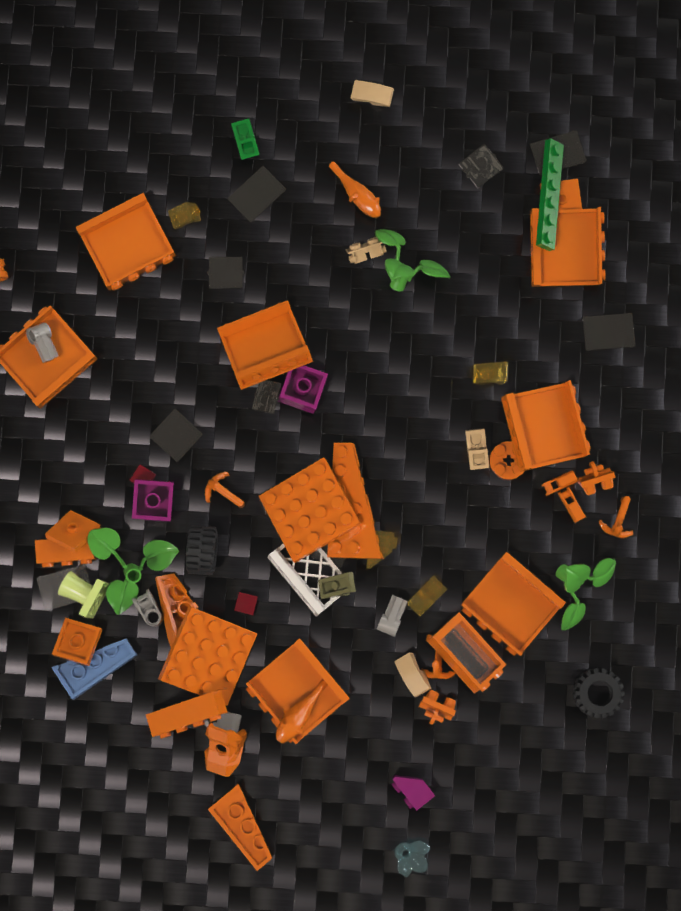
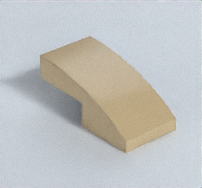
M355 80L351 99L353 101L370 102L376 106L390 107L394 89L381 84Z
M485 429L465 430L470 470L489 468Z
M407 653L394 661L403 681L414 697H418L431 689L425 671L419 669L413 653Z

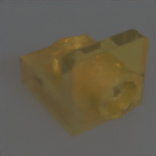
M185 202L168 211L174 229L181 228L191 222L201 221L200 210L195 203Z

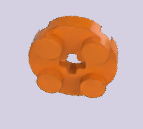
M512 441L502 442L495 446L489 457L491 470L504 480H513L522 475L524 471L520 472ZM507 455H510V457L514 459V462H512L510 466H507V463L503 462V459L507 458Z

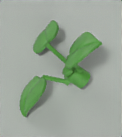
M375 230V236L379 241L390 246H396L397 248L396 259L385 260V268L391 279L390 287L392 289L403 291L407 281L411 282L412 277L419 270L430 276L450 278L447 270L432 260H421L420 265L415 270L399 261L400 245H405L404 237L392 230Z
M99 528L93 529L88 533V546L95 557L105 560L113 553L124 568L123 572L126 577L124 582L122 580H114L106 589L107 600L117 615L127 610L133 604L132 598H137L139 590L136 583L141 579L140 571L143 570L145 561H147V566L150 569L161 571L172 563L179 552L178 548L170 542L152 540L143 547V553L146 557L142 559L139 566L133 563L126 565L115 551L120 545V536L115 530Z
M606 558L600 561L593 571V576H589L591 570L585 564L570 566L563 564L557 569L556 577L564 582L565 590L575 600V603L570 604L564 612L561 630L572 628L581 621L585 614L586 606L584 603H579L580 601L574 592L587 579L593 580V586L595 587L606 584L614 573L615 559Z

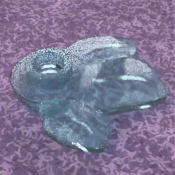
M414 841L411 844L400 843L395 849L399 873L408 877L412 870L419 873L427 871L428 863L424 855L430 850L429 845L422 841ZM404 850H408L406 856H402Z

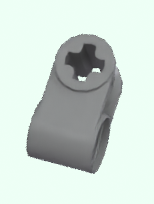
M149 589L143 595L132 598L135 607L148 625L158 627L163 623V614ZM155 612L158 614L159 619L156 623H151L150 615Z
M230 712L222 714V719L217 720L213 725L224 730H233L237 733L242 715ZM204 720V722H205L204 725H205L206 727H208V725L210 724V721H209V720Z

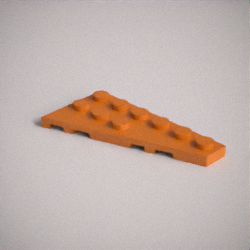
M334 443L332 471L359 518L361 525L328 543L327 557L384 559L380 551V542L378 535H376L375 522L368 495L365 492L364 479L361 477L355 444Z

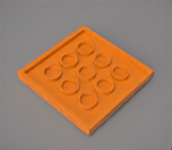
M324 457L259 495L265 510L294 563L361 525L359 518Z
M188 606L158 679L200 696L221 690L225 705H228L257 633Z

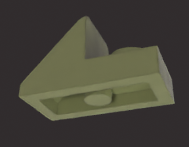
M353 572L318 580L321 599L348 596L350 593L356 592Z

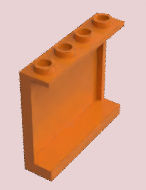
M144 193L76 227L108 290H117L123 286V283L135 281L140 277V274L144 272L150 273L156 270V266L162 263L164 265L168 264L176 257Z
M601 207L597 209L558 210L555 250L552 251L536 246L539 208H532L530 211L532 287L601 285L602 281H605V269H602V262L605 261V250H602L605 233L601 231V224H604V212H601Z
M288 300L217 328L241 390L313 362Z
M51 305L48 308H42L34 320H28L20 332L13 333L5 345H0V364L40 409L97 360V357ZM44 322L51 329V340L59 355L57 358L46 363L42 362L35 345L31 344L26 336L28 328Z
M571 380L558 385L517 394L510 393L501 397L520 472L590 455V443L585 437L586 428L580 418L581 409L576 402V389L572 385Z
M505 552L462 602L461 606L463 609L461 611L469 618L471 616L475 617L478 620L476 624L484 631L486 629L490 630L493 633L491 637L499 644L501 641L507 645L506 650L513 656L516 654L521 656L523 651L566 602L508 552Z
M300 638L246 683L248 686L246 691L252 698L256 696L259 699L260 703L258 705L265 713L268 711L273 716L271 721L277 728L284 716V710H290L295 704L309 696L321 680L328 684L312 707L309 719L302 728L304 733L298 734L289 740V743L294 742L295 744L350 699Z

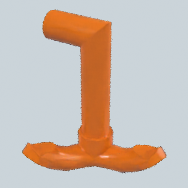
M228 472L216 474L208 480L205 488V500L207 503H210L211 491L213 489L239 508L245 506V502L218 482L230 476Z
M629 496L621 498V505L612 528L603 523L602 520L598 521L605 533L619 538H627L634 534L633 530L622 532V524L630 503Z
M428 634L426 641H428L433 635ZM436 651L435 660L432 662L433 671L430 672L421 668V671H425L427 678L449 679L456 674L454 671L442 672V657Z

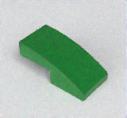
M250 119L231 123L241 160L259 155Z

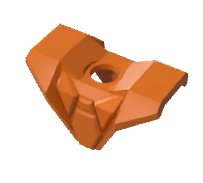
M210 723L205 733L209 738V747L204 751L206 770L229 777L240 764L247 732L245 729H242L236 733L233 730H224ZM217 745H223L226 748V752L220 751Z

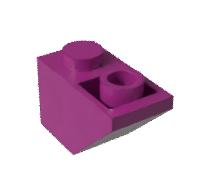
M397 775L392 777L394 781L392 786L398 793L402 791L406 796L404 801L410 809L414 807L417 811L435 796L422 778Z

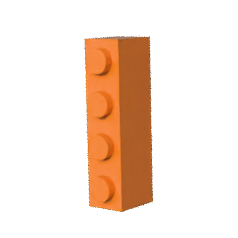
M217 690L146 714L152 737L160 735V739L171 736L172 731L176 730L177 733L188 730L187 726L193 724L195 728L204 725V720L210 719V722L222 719L221 715L228 712L222 692Z

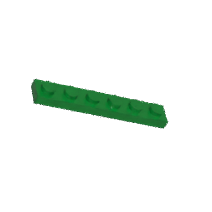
M551 138L545 140L536 246L547 251L555 250L564 148L563 144Z

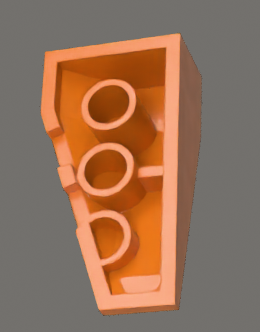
M174 573L155 578L170 647H172L188 606L198 609V605L195 602L193 603L187 595V590Z

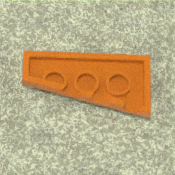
M237 784L208 810L258 871L273 857L240 785Z

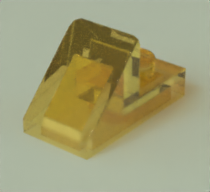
M508 362L474 364L473 383H496L503 385L508 381Z
M433 576L407 604L420 617L447 589Z

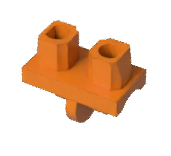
M594 461L589 462L590 468L584 470L585 475L577 478L578 484L583 488L585 494L591 495L596 493L594 484L600 482L603 490L613 488L615 474L610 468L604 469L602 464L596 466Z
M429 690L427 695L423 697L419 707L426 710L424 715L431 718L429 721L431 725L434 724L435 720L442 723L444 718L451 721L456 713V710H454L456 701L446 697L443 704L436 701L439 693L433 690Z

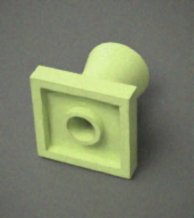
M70 571L63 579L58 595L83 604L79 614L93 619L106 596V589L110 583L97 579L93 586Z

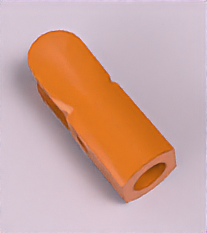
M571 470L543 483L541 486H544L547 496L577 483L578 480L574 471ZM552 482H556L558 486L557 489H553L551 485Z
M567 487L566 491L558 492V495L576 523L585 518L586 515L571 489ZM569 497L573 500L570 504L566 502V499Z

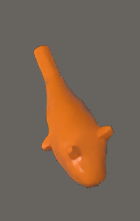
M334 161L331 162L329 167L343 183L349 196V201H353L365 215L372 218L380 217V198H376L364 185L345 174Z
M321 680L314 691L304 700L295 704L290 710L283 711L284 716L276 730L277 741L285 743L298 734L304 733L302 728L309 719L312 707L328 685L324 680Z

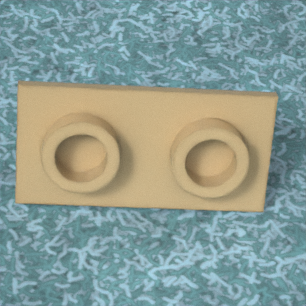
M377 237L368 239L367 243H354L350 245L346 252L351 254V256H348L350 263L357 264L367 260L366 253L368 252L371 259L384 255L383 253L387 252L385 245L381 246L382 242Z

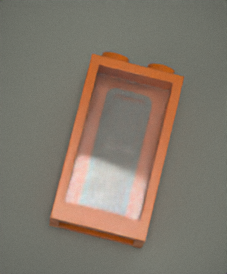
M460 612L453 616L427 641L473 693L479 690L481 692L485 691L491 685L489 681L492 678L496 680L504 672L502 669L507 665Z

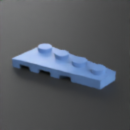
M123 639L95 651L89 666L69 660L66 663L51 668L71 699L74 700L137 656V653L128 639Z

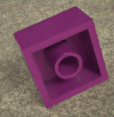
M301 366L288 371L277 401L313 414L317 408L328 374L307 366Z
M135 479L132 519L171 521L174 482Z

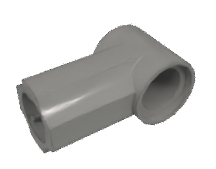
M44 322L26 330L27 339L31 344L35 345L43 363L59 356L51 340L52 332L47 323Z
M392 595L385 614L383 613L377 630L395 637L408 601Z

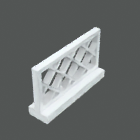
M282 544L271 552L267 558L317 617L339 597L330 598V601L324 605L319 600V583H317V588H310L306 584L307 577H316L320 580L321 578L335 576V573L340 575L342 572L327 557L323 549L320 548L317 550L320 553V561L309 560V555L306 556V560L301 559L298 561L306 563L305 573H297L292 559L285 558L280 552L285 548V545ZM308 563L319 564L318 575L307 574ZM322 565H329L332 568V576L321 575Z

